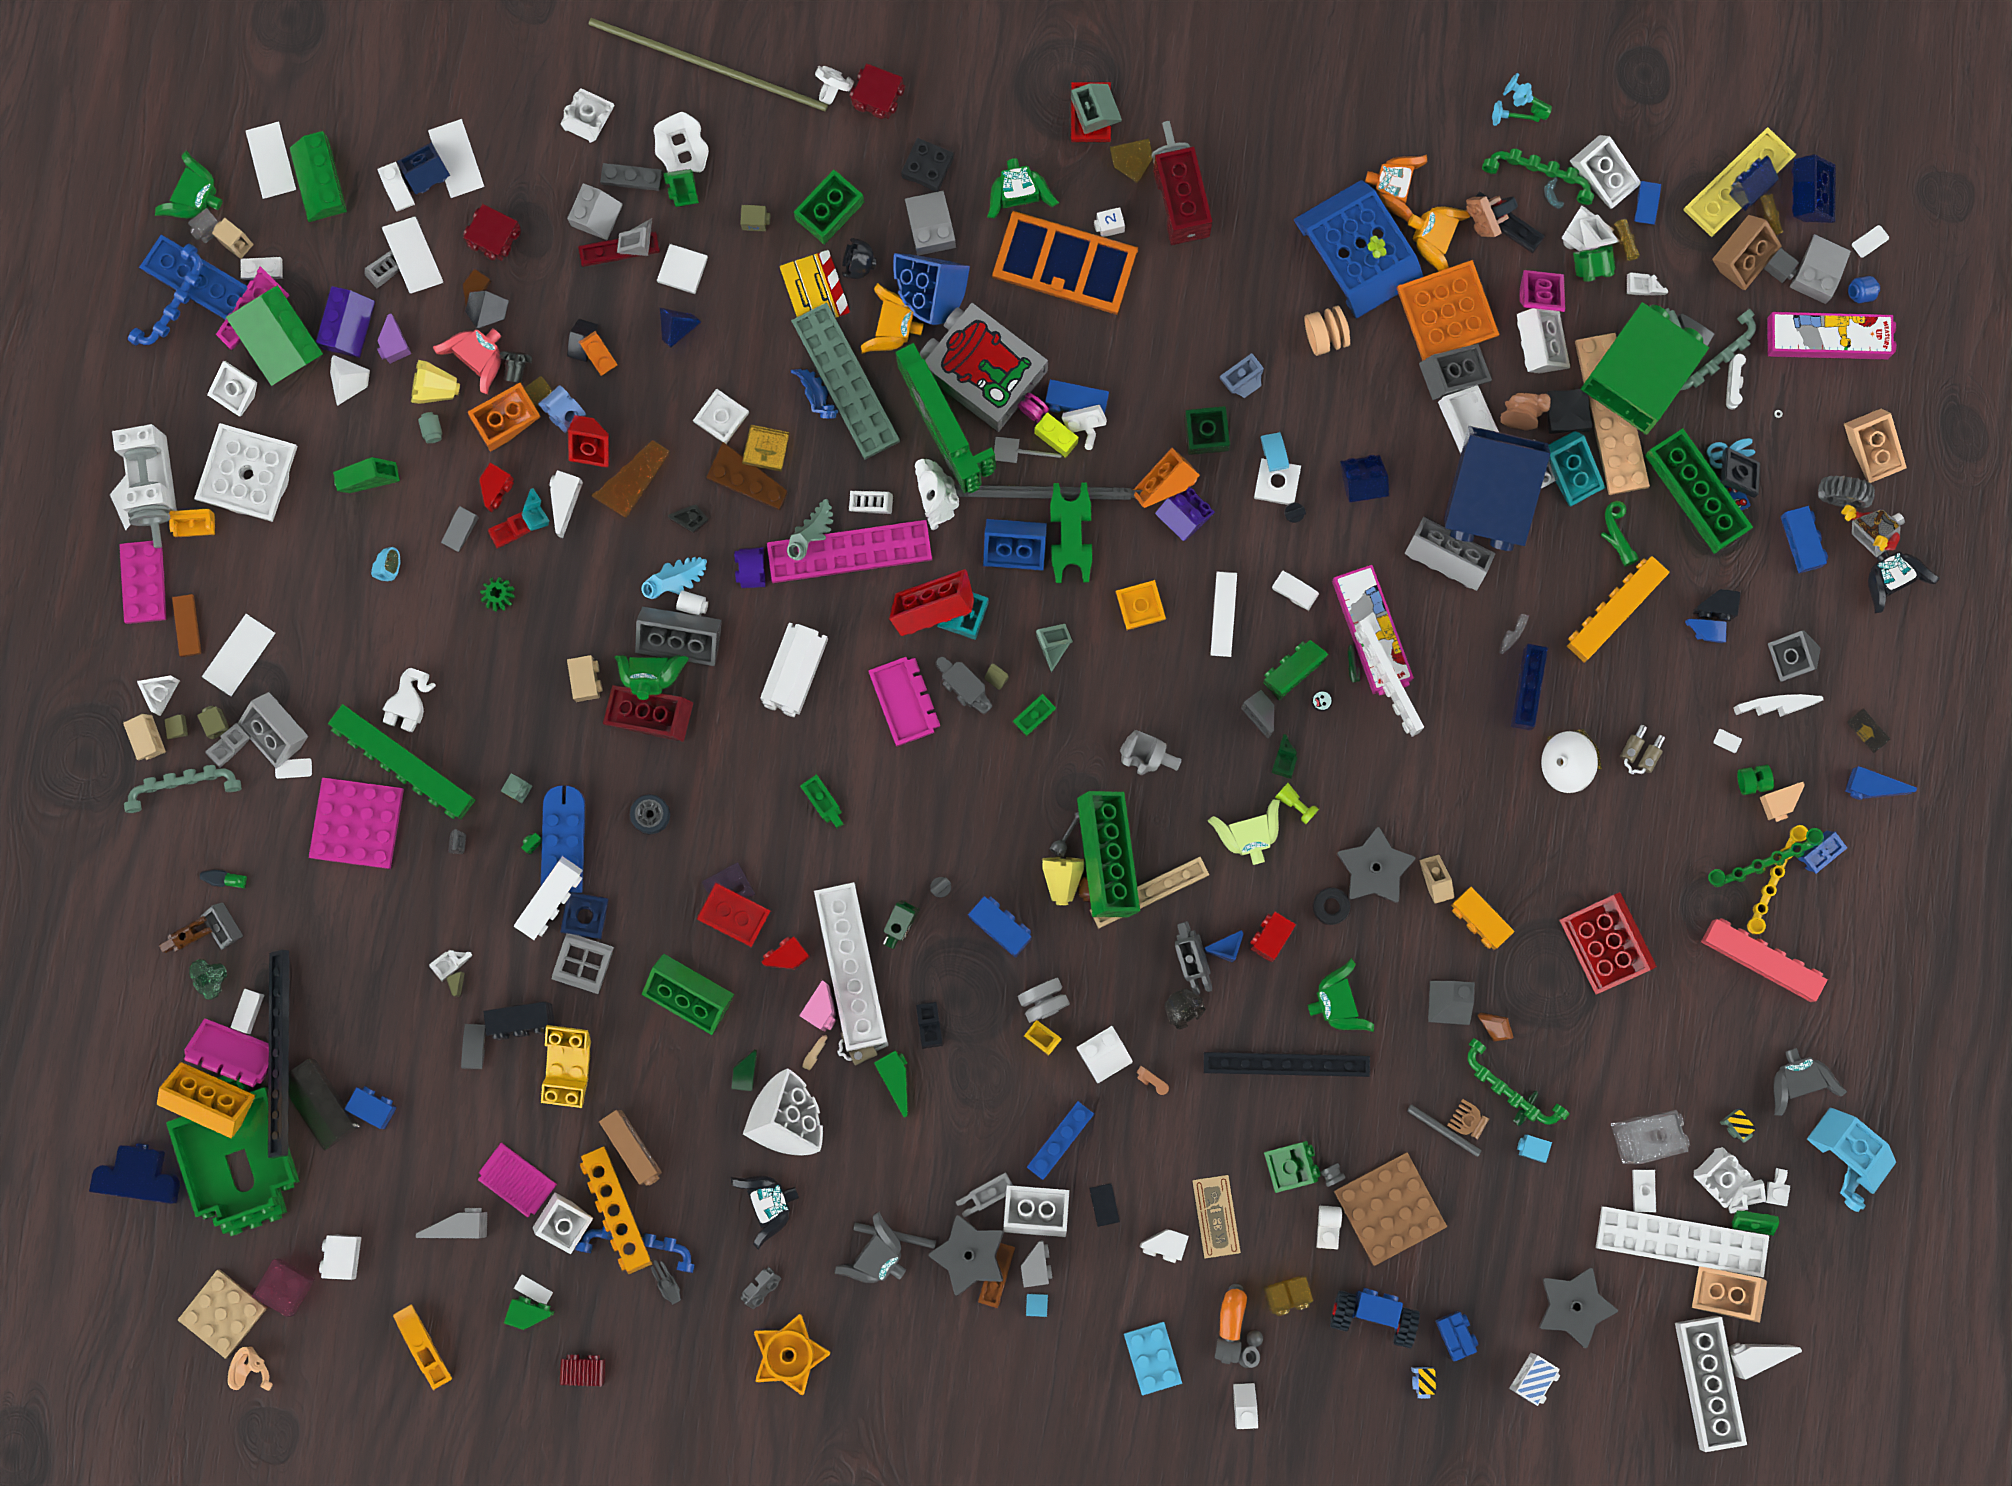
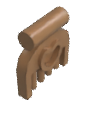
M1462 1099L1461 1102L1472 1109L1470 1110L1464 1105L1459 1104V1107L1468 1113L1466 1114L1456 1109V1112L1462 1115V1117L1453 1114V1117L1461 1121L1462 1124L1454 1119H1450V1122L1460 1127V1129L1450 1123L1447 1126L1460 1134L1467 1135L1472 1133L1471 1136L1478 1140L1489 1119L1483 1115L1480 1117L1479 1109Z

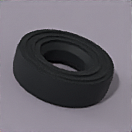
M1326 888L1316 895L1313 902V911L1322 923L1336 925L1347 918L1350 912V901L1347 895L1340 889ZM1329 898L1336 899L1339 902L1340 908L1335 914H1328L1324 910V902Z

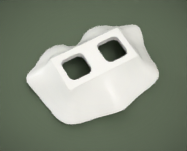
M684 112L669 116L654 127L655 154L663 161L668 172L683 169L702 172L708 157V146L700 136L701 126L699 122ZM680 133L684 134L685 143L675 146L672 142V136ZM689 151L692 160L680 163L678 155Z

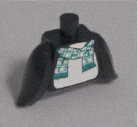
M1885 550L1876 557L1879 562L1874 564L1868 576V587L1874 604V612L1882 613L1886 597L1917 580L1928 584H1936L1940 577L1935 575L1918 558L1912 555L1902 554V552L1898 551L1890 556L1887 550Z
M768 1176L731 1177L732 1186L739 1189H750L747 1190L760 1227L763 1228L755 1237L753 1243L759 1250L764 1242L777 1234L787 1224L789 1212L791 1211L788 1203L799 1199L795 1187L783 1191L781 1184Z

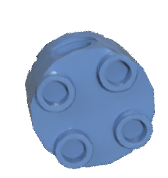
M560 385L538 404L545 413L550 415V420L556 426H559L564 433L568 432L574 415L586 416L580 405Z

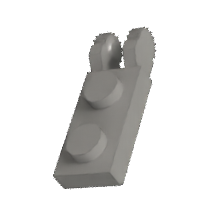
M1005 1172L969 1192V1195L956 1201V1204L959 1206L965 1204L971 1198L974 1200L976 1206L962 1213L963 1217H966L1004 1198L1007 1185H1013Z

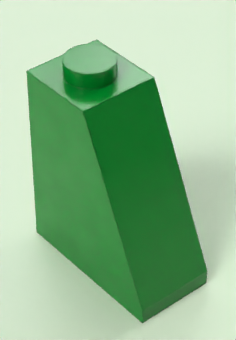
M373 457L333 472L337 491L353 493L400 481L396 462Z

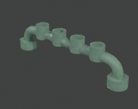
M1748 309L1737 318L1742 325L1744 323L1747 324L1748 330L1689 377L1680 390H1686L1691 386L1698 387L1705 381L1703 377L1707 373L1711 376L1720 369L1718 364L1722 361L1725 363L1729 362L1735 357L1733 352L1738 348L1742 351L1751 344L1748 340L1752 338L1756 330V324L1752 318L1755 314L1751 309Z
M215 765L204 766V772L196 773L195 769L183 771L184 776L176 777L175 773L163 775L164 780L157 782L154 777L145 778L143 785L136 786L130 791L128 802L124 803V809L126 813L141 811V801L136 800L140 793L144 792L151 793L163 788L170 789L178 785L195 784L197 781L214 780L221 776L226 777L228 780L224 782L225 792H236L242 789L241 781L236 780L235 775L230 770L216 769Z

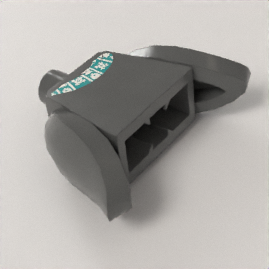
M1795 1048L1785 1052L1789 1064L1781 1066L1774 1078V1115H1783L1789 1099L1824 1088L1840 1097L1847 1093V1091L1839 1084L1833 1073L1824 1063L1819 1060H1813L1812 1057L1801 1060L1798 1050Z
M880 1211L873 1215L876 1232L854 1264L838 1265L834 1274L844 1275L864 1283L884 1281L889 1274L899 1280L902 1278L906 1269L897 1263L901 1258V1244L896 1234L882 1218Z

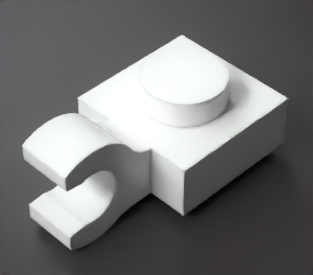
M1776 1168L1774 1182H1767L1766 1203L1787 1206L1790 1186L1784 1185L1788 1170Z

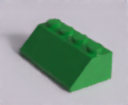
M323 131L303 136L290 147V152L308 222L347 212L328 137Z
M665 954L652 967L641 994L710 1035L714 1034L734 996L730 991Z

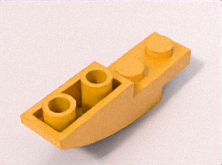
M411 1304L393 1314L413 1357L432 1389L434 1390L452 1380L413 1305Z

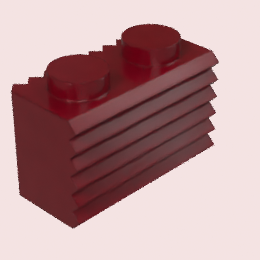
M567 1354L566 1358L561 1359L560 1385H604L605 1359H600V1355H587V1359H580L578 1354Z

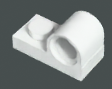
M1319 1206L1316 1248L1338 1249L1339 1228L1342 1221L1341 1207Z

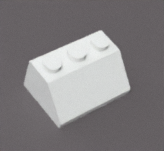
M1532 308L1517 314V325L1520 330L1521 346L1524 350L1525 366L1528 372L1545 373L1570 368L1560 312Z
M1007 1185L1003 1231L1007 1233L1066 1237L1069 1190Z

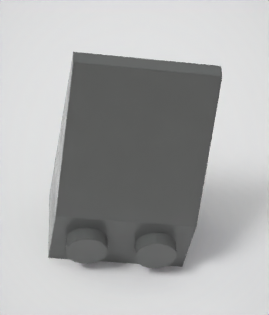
M1479 344L1434 354L1419 363L1432 400L1441 399L1444 396L1492 381Z

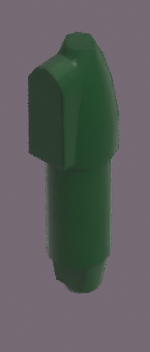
M1350 644L1348 646V670L1351 681L1355 683L1360 681V668L1357 667L1354 646Z
M1534 1091L1532 1096L1529 1095L1526 1100L1531 1105H1534L1536 1102L1538 1091ZM1523 1108L1519 1109L1513 1120L1518 1126L1522 1125L1527 1118L1524 1116L1526 1111Z

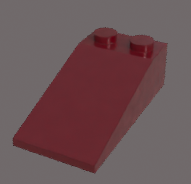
M612 685L603 724L684 742L693 702L683 697L667 694L649 695L648 699L641 700L632 693L631 688Z

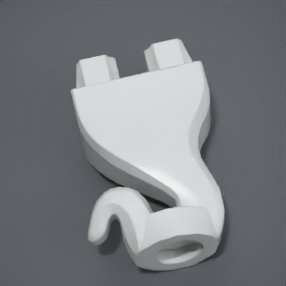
M408 668L402 674L398 692L387 700L383 708L385 711L384 723L395 726L398 717L404 718L401 729L409 732L414 731L417 723H421L424 708L413 686V681L418 680L417 685L421 692H429L436 686L434 683L426 685L429 680V674L413 668Z

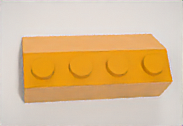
M180 1062L160 1086L157 1105L232 1138L242 1126L255 1095Z

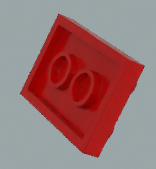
M1071 82V90L1087 84H1108L1111 90V82ZM1071 100V142H1111V125L1084 134Z
M715 882L696 919L752 947L770 910Z

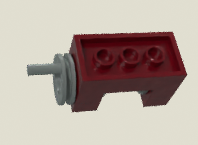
M1165 121L1162 125L1167 145L1155 150L1152 153L1157 189H1161L1168 217L1167 231L1171 245L1208 238L1210 237L1212 218L1195 147H1190L1188 143H1175L1170 121Z

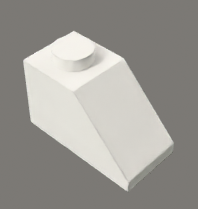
M396 162L377 169L396 212L415 205L403 173Z
M1233 1384L1235 1427L1237 1429L1258 1428L1255 1384Z

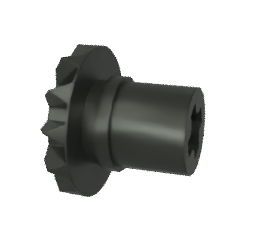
M501 352L499 358L506 360L504 380L522 383L523 369L525 368L524 362L532 363V357L516 352Z

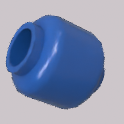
M1872 276L1855 278L1848 288L1850 298L1856 303L1874 301L1880 292V284Z

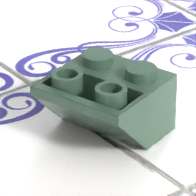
M1087 84L1071 90V100L1084 134L1122 121L1108 84Z

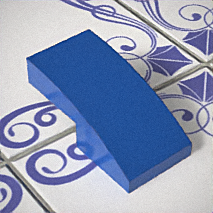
M1641 181L1634 217L1635 222L1655 225L1661 184Z

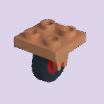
M1487 196L1471 197L1466 200L1467 211L1475 221L1474 228L1481 237H1496L1502 234L1498 224L1509 219L1507 214L1518 207L1514 197L1501 199L1500 196H1495L1488 200Z

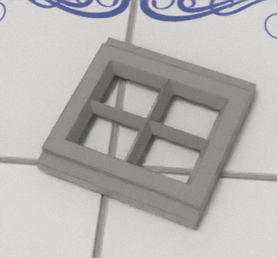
M566 934L551 979L599 994L614 947L581 936ZM570 945L585 950L582 960L567 956ZM589 951L603 955L600 966L585 962ZM565 960L580 964L577 975L562 971ZM584 966L599 970L595 981L580 977Z

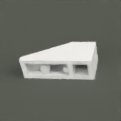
M557 471L556 475L551 477L549 486L551 487L555 531L560 538H563L583 482L579 477Z

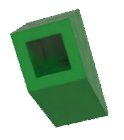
M519 1296V1298L511 1300L504 1323L525 1330L553 1316L555 1311L550 1310L551 1306L539 1302L538 1305L530 1303L531 1299Z

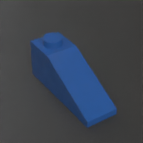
M1858 766L1853 768L1845 792L1850 793L1852 798L1862 800L1863 798L1911 794L1916 792L1917 788Z

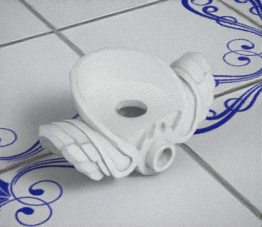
M920 459L915 463L918 488L931 530H935L939 527L938 524L954 517L953 510L959 506V498L956 494L954 480L947 476L936 462L929 459ZM932 490L935 491L934 497H932L930 494Z

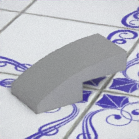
M236 723L221 735V739L205 752L221 768L249 741L250 737Z

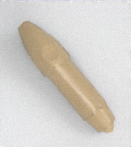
M827 1035L822 1036L805 1057L803 1068L810 1070L817 1061L818 1054L826 1044Z

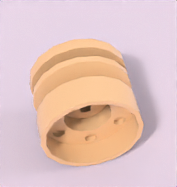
M1334 306L1332 312L1329 308L1325 309V319L1322 318L1319 312L1307 314L1304 317L1308 340L1316 356L1328 353L1330 351V342L1336 350L1340 349L1341 345L1344 348L1350 346L1348 322L1339 306Z

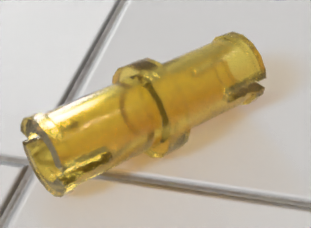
M1773 194L1760 197L1765 213L1763 215L1764 219L1767 220L1775 235L1783 233L1778 217L1780 213L1779 210H1776Z
M1627 219L1619 220L1614 225L1620 237V245H1623L1628 261L1637 259L1640 254L1634 242L1635 236L1631 234Z

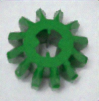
M498 577L496 582L493 578H490L491 584L484 583L483 586L486 590H480V593L484 595L481 601L486 603V608L488 609L493 606V610L497 612L500 606L504 611L506 610V603L509 606L512 605L509 599L515 598V595L511 593L514 591V587L509 586L510 582L508 580L503 582L501 577ZM496 591H499V592H500V593H499V595H500L499 598H496V597L494 596V595H496V594H495Z

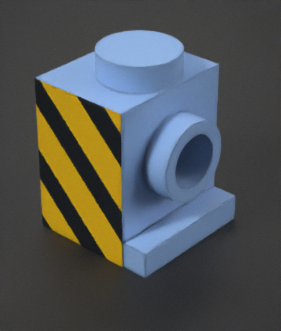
M1411 1367L1412 1372L1416 1373V1376L1412 1378L1413 1389H1416L1418 1398H1430V1394H1436L1435 1368Z

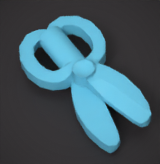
M1749 438L1739 440L1729 447L1747 457L1755 454L1754 450H1741L1752 443L1753 440ZM1716 442L1707 448L1706 454L1710 458L1709 464L1713 468L1721 469L1722 463L1718 464L1715 461L1722 459L1723 450L1711 453V450L1717 447L1724 450L1728 446L1722 442Z

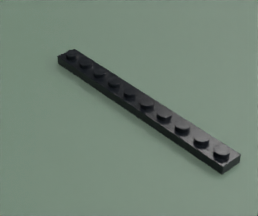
M289 950L269 953L268 1158L288 1156Z

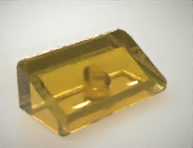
M542 376L524 388L535 408L553 391Z

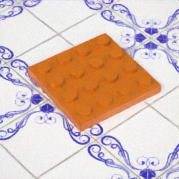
M1473 260L1397 286V291L1422 361L1434 354L1478 344L1499 336Z

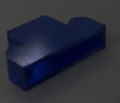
M136 1143V1146L120 1145L118 1147L115 1166L100 1165L94 1169L89 1192L174 1204L177 1203L180 1181L176 1175L161 1174L165 1156L163 1150L150 1149L149 1144Z

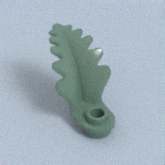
M824 499L823 502L819 503L820 507L815 508L816 513L812 512L810 514L811 520L805 519L803 521L804 526L795 527V533L791 535L787 547V553L790 558L802 560L806 556L809 542L824 540L826 536L823 533L831 531V528L826 526L833 523V520L829 519V517L833 516V512L829 511L832 509V506L829 505L828 499Z

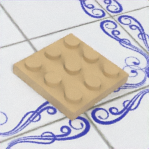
M218 1269L179 1317L178 1321L227 1359L266 1311L267 1307Z

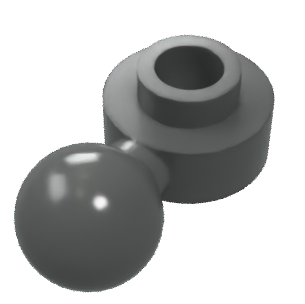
M1252 1330L1247 1334L1246 1339L1249 1345L1241 1348L1239 1363L1244 1368L1256 1367L1260 1361V1354L1256 1347L1262 1344L1263 1335L1257 1330Z

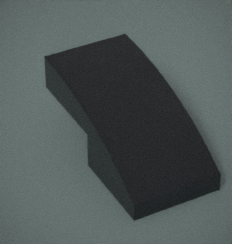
M937 1002L916 1005L922 1049L943 1046Z

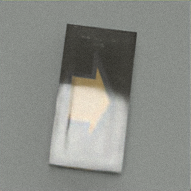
M1864 708L1847 721V724L1873 753L1891 740Z

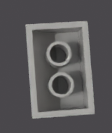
M269 692L252 700L238 722L242 730L276 769L294 755L308 738L304 730L299 727L290 714L284 710Z

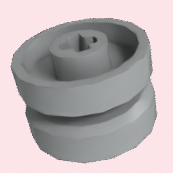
M1058 978L1047 981L1017 996L1021 1006L1026 1007L1035 1004V1006L1025 1012L1029 1023L1041 1018L1045 1019L1070 1005L1065 994L1052 996L1062 989Z

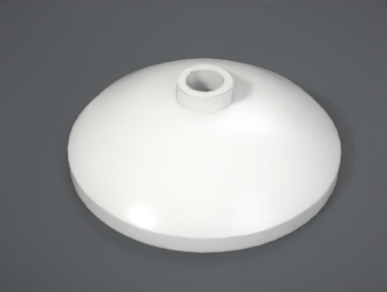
M1572 731L1561 732L1552 737L1544 748L1541 761L1542 771L1547 782L1554 789L1564 793L1581 791L1592 782L1596 774L1598 765L1596 750L1586 736Z

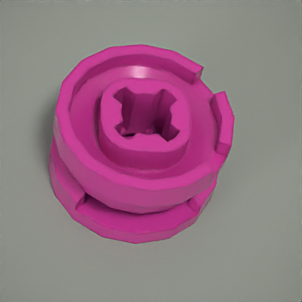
M1027 392L1024 396L1025 399L1020 401L1017 406L1027 417L1033 421L1037 419L1036 422L1039 423L1042 415L1046 414L1049 408L1038 397Z

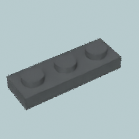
M603 163L600 183L601 185L660 191L663 172L661 169Z

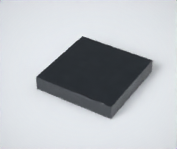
M1725 448L1722 454L1721 483L1753 498L1758 496L1760 462L1730 448Z

